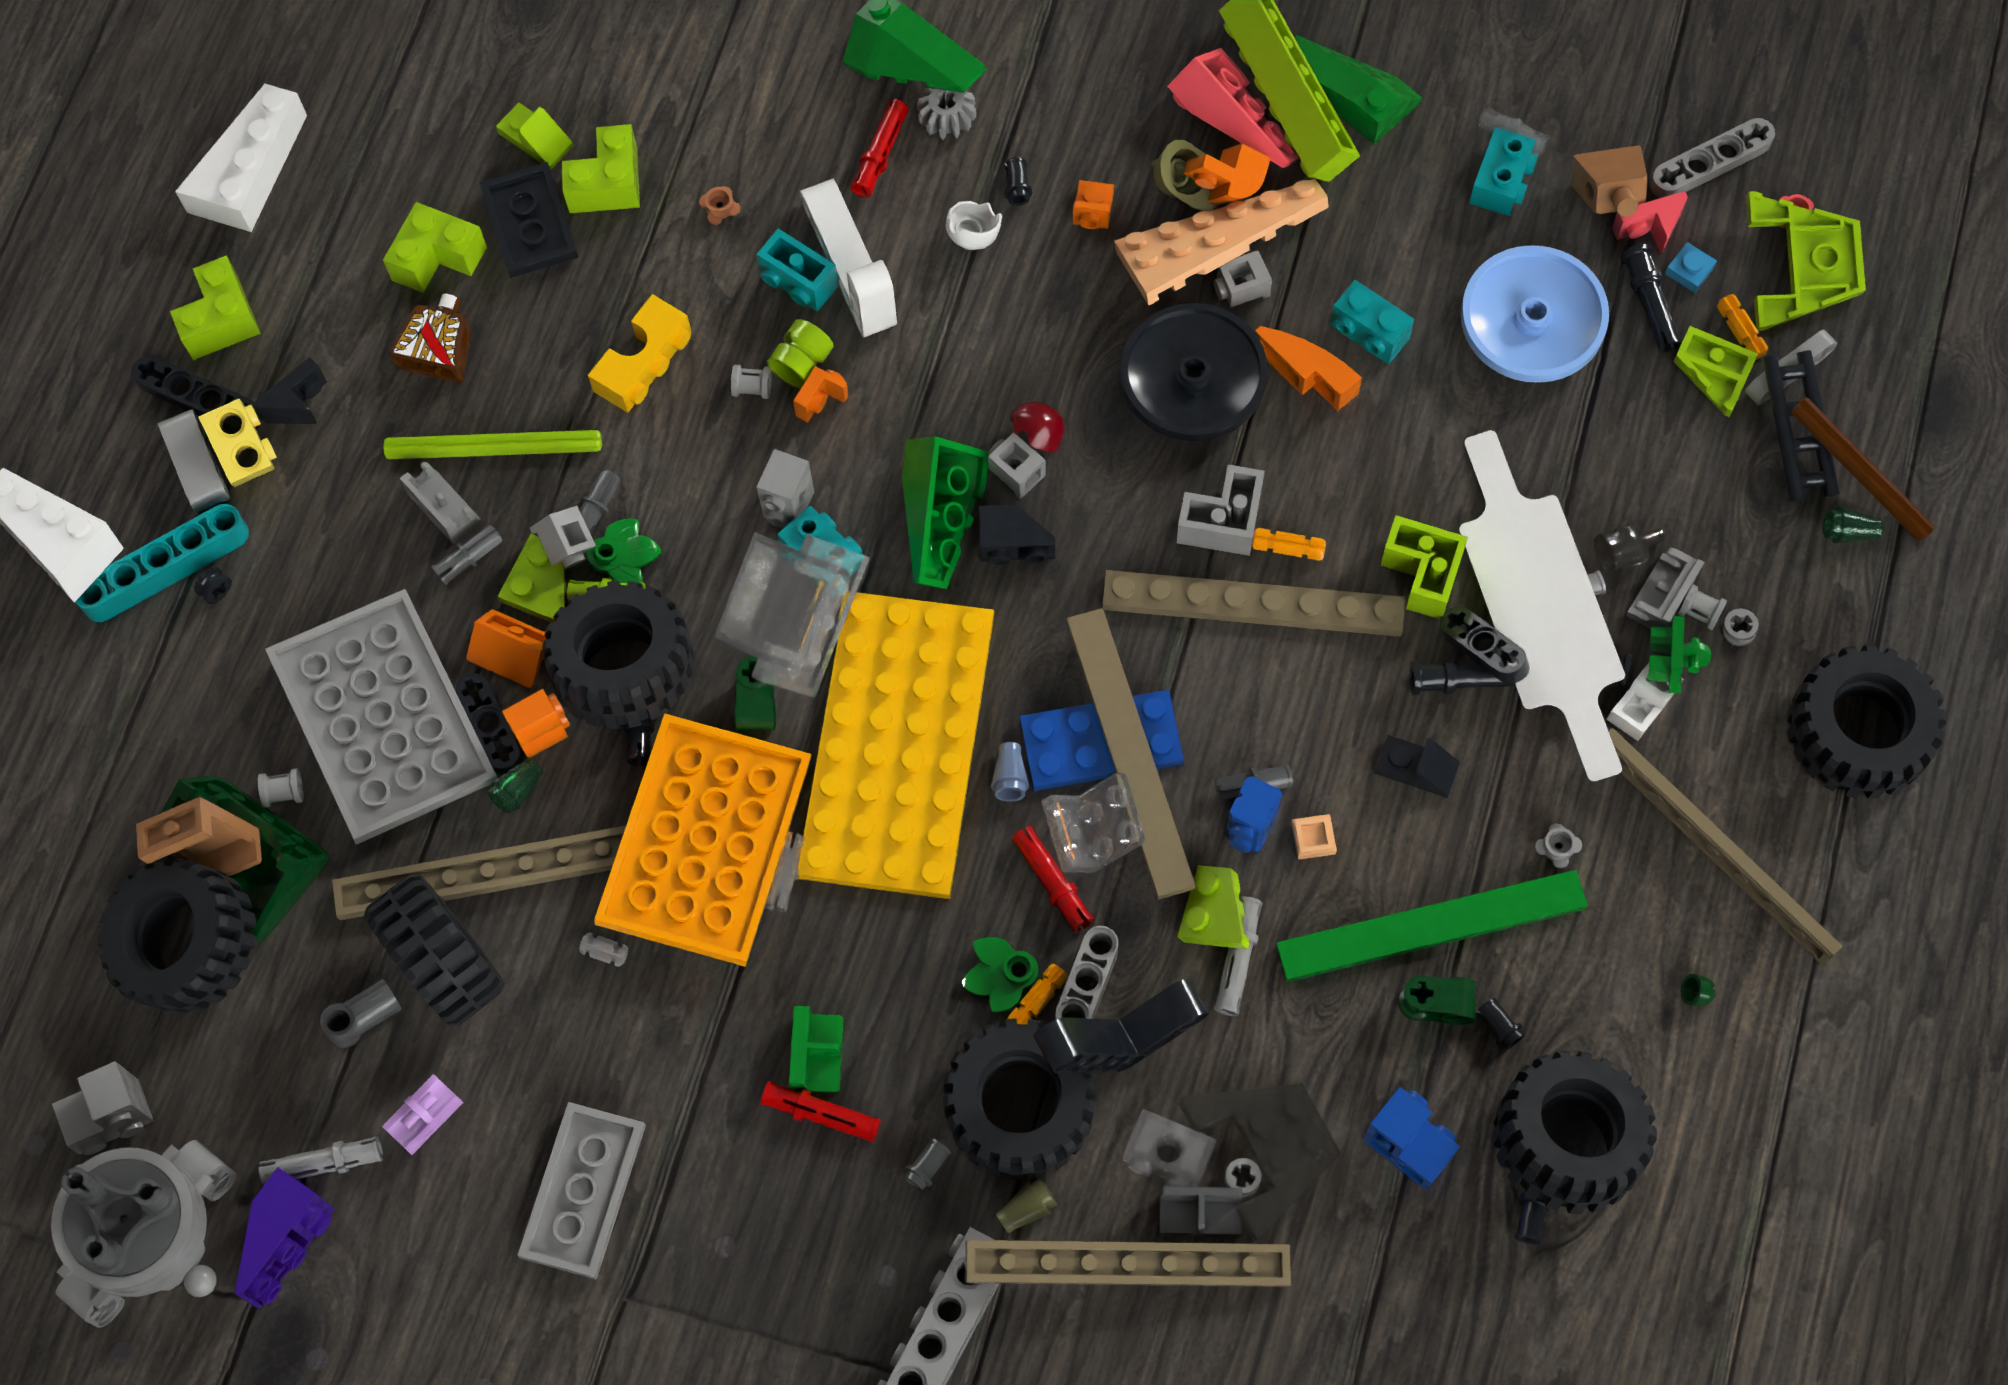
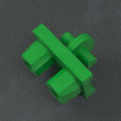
M1673 616L1672 627H1651L1650 652L1671 653V656L1650 655L1648 680L1669 682V693H1681L1683 666L1688 668L1689 673L1696 674L1700 671V668L1706 667L1711 661V649L1701 643L1699 638H1691L1689 643L1684 644L1685 617Z

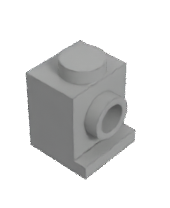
M1257 250L1237 257L1220 266L1217 270V279L1213 280V284L1220 300L1227 299L1231 308L1259 297H1263V299L1270 297L1272 278Z
M1014 432L1006 440L1000 439L988 453L989 470L1008 485L1020 500L1046 476V460ZM1018 465V467L1015 470L1012 469L1010 466Z
M578 506L549 514L530 527L532 535L538 534L552 566L563 563L565 569L575 566L585 560L584 553L596 546Z

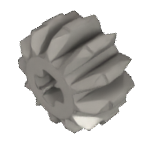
M924 87L923 97L918 98L917 110L919 111V123L921 126H926L929 136L939 132L940 138L944 140L947 134L952 133L958 139L960 130L969 132L971 121L975 120L977 115L973 93L967 92V90L961 93Z

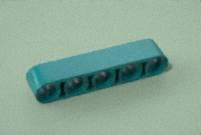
M229 504L215 506L108 565L75 603L90 620L94 622L107 621L241 547L249 537L248 526L234 506ZM234 523L230 529L221 531L226 524ZM201 541L200 545L196 548L189 549L192 543ZM163 559H168L165 565L161 567H156L158 562H160ZM135 577L132 583L122 586L128 578ZM99 595L101 596L98 602L89 605L90 601L94 597Z

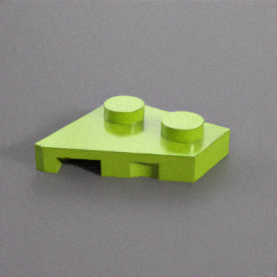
M1689 326L1674 359V363L1725 416L1730 417L1758 353Z
M530 534L498 595V599L503 604L555 623L553 616L561 606L565 608L566 569L563 563L552 566L538 536Z
M1198 865L1194 877L1195 889L1190 891L1177 937L1184 943L1248 949L1250 945L1249 938L1244 934L1241 919L1245 917L1243 903L1239 899L1240 884L1238 874L1231 868Z

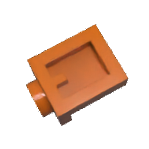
M1079 180L1076 201H1074L1073 224L1081 225L1086 229H1108L1114 184Z
M815 366L793 400L795 416L808 423L814 413L819 414L827 402L828 395L845 403L848 398V387L845 379L833 370L828 369L824 371Z

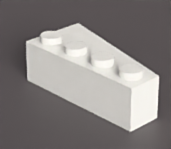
M268 84L262 86L175 191L187 213L252 232L307 117L297 93Z
M5 468L0 470V524L23 546L30 556L75 603L124 549L105 521Z

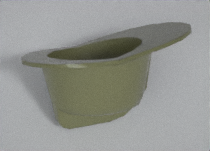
M1173 140L1166 145L1159 158L1150 164L1151 169L1154 170V180L1159 190L1169 197L1178 198L1199 211H1212L1220 205L1208 202L1211 189L1198 186L1194 179L1183 174L1188 160L1205 155V153L1185 140Z

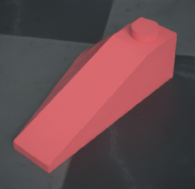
M1222 48L1195 57L1167 86L1173 93V99L1181 108L1188 110L1191 114L1238 142L1271 158L1270 161L1280 167L1285 168L1300 159L1296 150L1285 140L1284 132L1280 126L1266 119L1264 110L1267 107L1260 98L1255 99L1249 94L1246 89L1250 83L1249 80Z

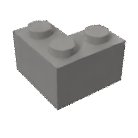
M1228 465L1222 498L1184 492L1178 523L1177 543L1250 556L1265 471Z
M116 1061L78 1077L77 1079L82 1091L52 1103L67 1147L79 1155L82 1153L83 1155L97 1153L107 1146V1142L118 1137L129 1138L144 1130L143 1126L154 1122L139 1079Z

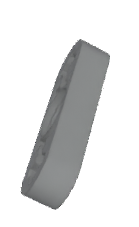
M1823 329L1779 360V367L1798 364L1797 353L1806 350L1812 351L1815 366L1834 350L1837 342ZM1765 371L1754 379L1745 390V393L1757 406L1764 404L1770 399ZM1796 379L1782 381L1783 387L1786 388Z

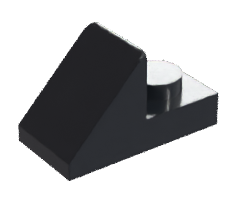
M309 357L253 403L266 423L316 424L317 421L304 401L316 396L327 381L320 367Z
M1388 735L1375 774L1448 798L1460 761L1432 739L1427 738L1425 747Z

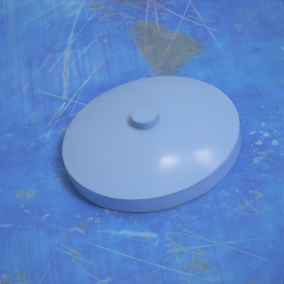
M1545 246L1515 247L1489 258L1475 271L1469 280L1461 306L1463 332L1474 353L1482 362L1496 372L1524 382L1555 381L1570 376L1582 369L1598 352L1609 322L1607 297L1603 286L1595 274L1572 255Z

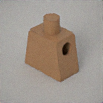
M1640 145L1573 155L1572 186L1594 213L1618 212L1620 216L1628 217L1637 211L1638 204L1646 202L1647 173Z

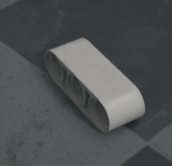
M188 410L159 422V429L194 512H201L231 499L204 430L194 410Z
M1095 926L1085 934L1056 1008L1055 1020L1063 1018L1069 1012H1077L1087 1019L1095 1018L1118 954L1117 935L1107 926ZM1104 941L1110 945L1111 950L1106 954L1098 955L1092 952L1090 946L1094 942ZM1089 976L1094 978L1098 984L1094 989L1085 991L1080 989L1076 982L1081 977Z

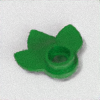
M631 518L622 519L609 525L604 537L594 540L596 546L587 551V561L597 572L608 573L613 581H619L620 583H628V581L643 583L640 568L657 559L661 554V548L651 538L638 535V520ZM602 550L610 551L612 555L609 557H603L599 554V552Z
M986 937L975 940L973 948L981 963L977 964L965 975L961 982L962 987L977 996H990V1008L993 1013L1012 1009L1019 1003L1023 989L1029 988L1038 977L1037 961L1028 952L1014 951L1011 945L1004 939ZM1015 966H1023L1027 971L1024 976L1016 977L1012 974V969Z

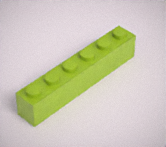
M1230 0L1219 10L1225 21L1224 29L1230 37L1235 39L1239 46L1240 58L1251 68L1255 76L1254 83L1267 97L1270 103L1269 110L1286 132L1284 134L1285 140L1296 150L1300 157V167L1303 172L1310 178L1330 182L1360 157L1359 152L1274 0Z

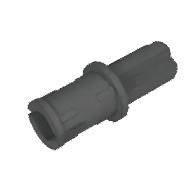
M609 470L600 473L589 495L583 496L581 499L582 506L579 511L591 535L602 515H607L609 511L607 505L620 483L619 476Z
M488 525L464 544L457 543V549L431 567L443 583L447 585L449 584L448 582L471 565L475 568L477 566L475 562L501 544L502 538L493 526Z
M1288 764L1257 771L1252 767L1249 768V772L1220 777L1215 780V790L1220 800L1239 797V792L1246 778L1252 776L1278 789L1293 787L1292 772Z

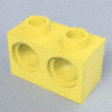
M237 399L198 417L232 486L236 487L275 469L271 460L277 458L268 438L261 440L255 427L261 425L252 405L245 407L243 402ZM230 416H238L242 421L241 429L235 434H227L223 431V422ZM246 449H254L258 454V460L255 465L248 468L240 466L239 455Z

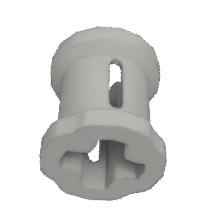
M737 364L733 365L731 375L732 396L738 397L739 394L761 395L763 399H769L772 384L771 367L765 366L763 370L741 368V365Z
M1692 584L1678 614L1681 616L1687 614L1706 623L1708 629L1713 630L1727 600L1724 598L1717 600L1698 591V586Z
M297 768L291 769L288 774L269 777L265 773L258 775V791L264 808L271 807L272 803L295 800L296 803L303 802V783L300 771Z

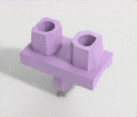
M433 1074L412 1096H408L404 1100L405 1103L382 1127L413 1155L463 1102Z

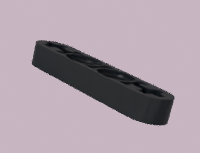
M144 356L138 359L132 367V376L140 389L184 410L193 409L196 415L201 416L240 399L245 407L248 405L253 406L261 423V415L253 401L160 358ZM155 369L158 376L164 379L163 383L153 376L145 378L143 374L145 372L152 373ZM179 381L190 383V388L185 394H172L173 386ZM210 395H219L221 397V402L216 408H203V401L206 397ZM230 416L223 422L224 428L235 433L242 426L241 419L238 421L236 416Z

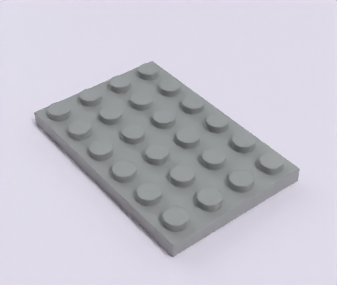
M406 589L265 649L356 845L498 781L493 767Z

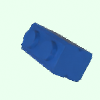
M1253 776L1246 778L1239 792V797H1236L1228 816L1225 836L1233 848L1243 853L1261 851L1268 833H1270L1278 817L1282 798L1280 789Z

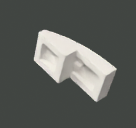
M1649 663L1634 680L1630 689L1606 719L1637 741H1639L1675 694L1669 693V682L1648 680Z

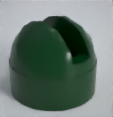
M1687 975L1681 984L1680 992L1683 1002L1697 1007L1710 1004L1716 996V992L1713 990L1714 983L1703 975Z

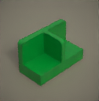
M794 1006L789 1085L792 1090L802 1092L805 1089L811 1091V1093L822 1094L839 1093L844 1019L841 1015L812 1014L810 1006Z

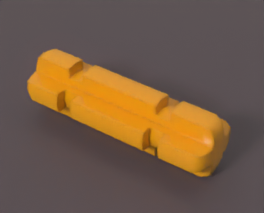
M1734 294L1727 295L1720 299L1717 304L1719 312L1724 318H1728L1726 323L1739 344L1745 345L1746 349L1758 353L1756 360L1763 357L1768 351L1767 344L1762 337H1757L1759 332L1744 309L1740 310L1739 307L1742 305Z
M1256 528L1254 532L1252 546L1255 550L1267 551L1270 548L1273 549V553L1302 557V554L1308 555L1307 559L1322 560L1324 557L1326 540L1322 538L1311 537V540H1307L1304 535L1276 531V534H1272L1270 529Z
M1051 964L1042 974L1043 979H1038L1020 1001V1008H1015L1007 1019L1017 1018V1024H1028V1019L1032 1017L1037 1018L1054 997V990H1059L1066 982L1067 973L1056 964Z

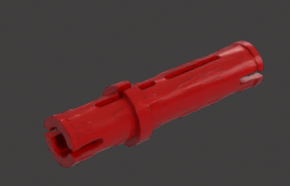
M890 99L869 148L862 153L859 159L860 167L851 183L850 189L860 197H871L878 177L881 173L885 172L888 166V155L909 112V107L901 100L894 99L892 101Z
M1032 826L1025 827L1026 834H1024L1022 829L1019 830L1011 840L1050 895L1048 900L1051 905L1059 908L1074 933L1081 932V925L1084 930L1095 921V918L1077 895V886L1073 882H1068L1034 832Z
M772 1081L767 1082L760 1105H766L792 1114L794 1120L801 1122L803 1119L868 1140L871 1143H874L881 1124L880 1118H874L844 1106L811 1096V1091L803 1089L802 1092H798L774 1084Z

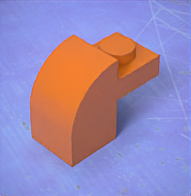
M1241 143L1224 149L1220 161L1208 154L1188 160L1183 174L1194 179L1198 186L1211 189L1208 202L1223 205L1256 193L1264 182L1271 158Z

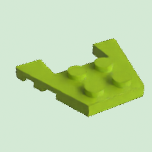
M1748 192L1746 195L1748 227H1786L1791 294L1759 295L1754 299L1755 322L1758 331L1766 330L1862 295L1865 292L1859 220L1816 208L1809 210L1795 206L1793 202L1784 199L1777 201L1766 198L1759 192Z

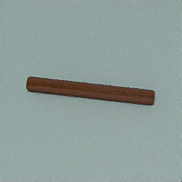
M1809 398L1800 400L1791 410L1792 414L1916 540L1921 541L1932 533L1934 525Z

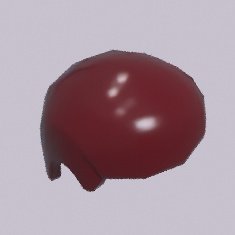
M1039 401L1026 402L1012 411L1010 421L1013 422L1015 434L1022 430L1026 431L1029 437V445L1035 449L1046 452H1056L1059 450L1065 432V423L1058 411L1048 404Z

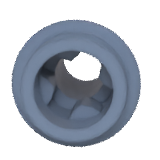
M1005 742L999 745L998 758L991 783V788L995 791V797L1006 802L1023 799L1025 791L1029 788L1021 755V746L1015 742Z

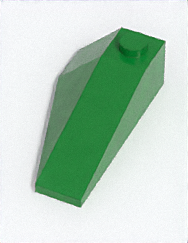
M869 0L855 14L843 58V63L846 67L869 79L879 80L880 76L893 77L896 83L907 84L908 80L925 82L928 88L964 93L987 70L985 64L898 0Z
M1298 35L1294 37L1336 113L1372 144L1375 145L1422 102L1423 98L1398 77Z
M936 436L906 440L902 482L914 583L941 590L947 589L961 554L960 541L965 529H970L974 520L971 513L977 499H982L986 489L988 451Z

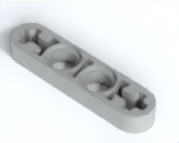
M1763 118L1751 119L1656 167L1650 181L1652 193L1658 198H1663L1684 191L1688 192L1764 154L1769 150L1775 137L1773 125ZM1752 132H1753L1756 136H1759V135L1762 134V135L1764 136L1763 141H1762L1759 137H1755V138L1749 140L1750 137H1751ZM1722 145L1732 146L1736 150L1737 155L1732 158H1726L1719 153L1718 148ZM1692 160H1700L1706 165L1707 170L1702 173L1694 172L1689 168L1688 163ZM1662 177H1664L1666 180H1671L1675 178L1673 186H1671V184L1668 182L1662 184Z

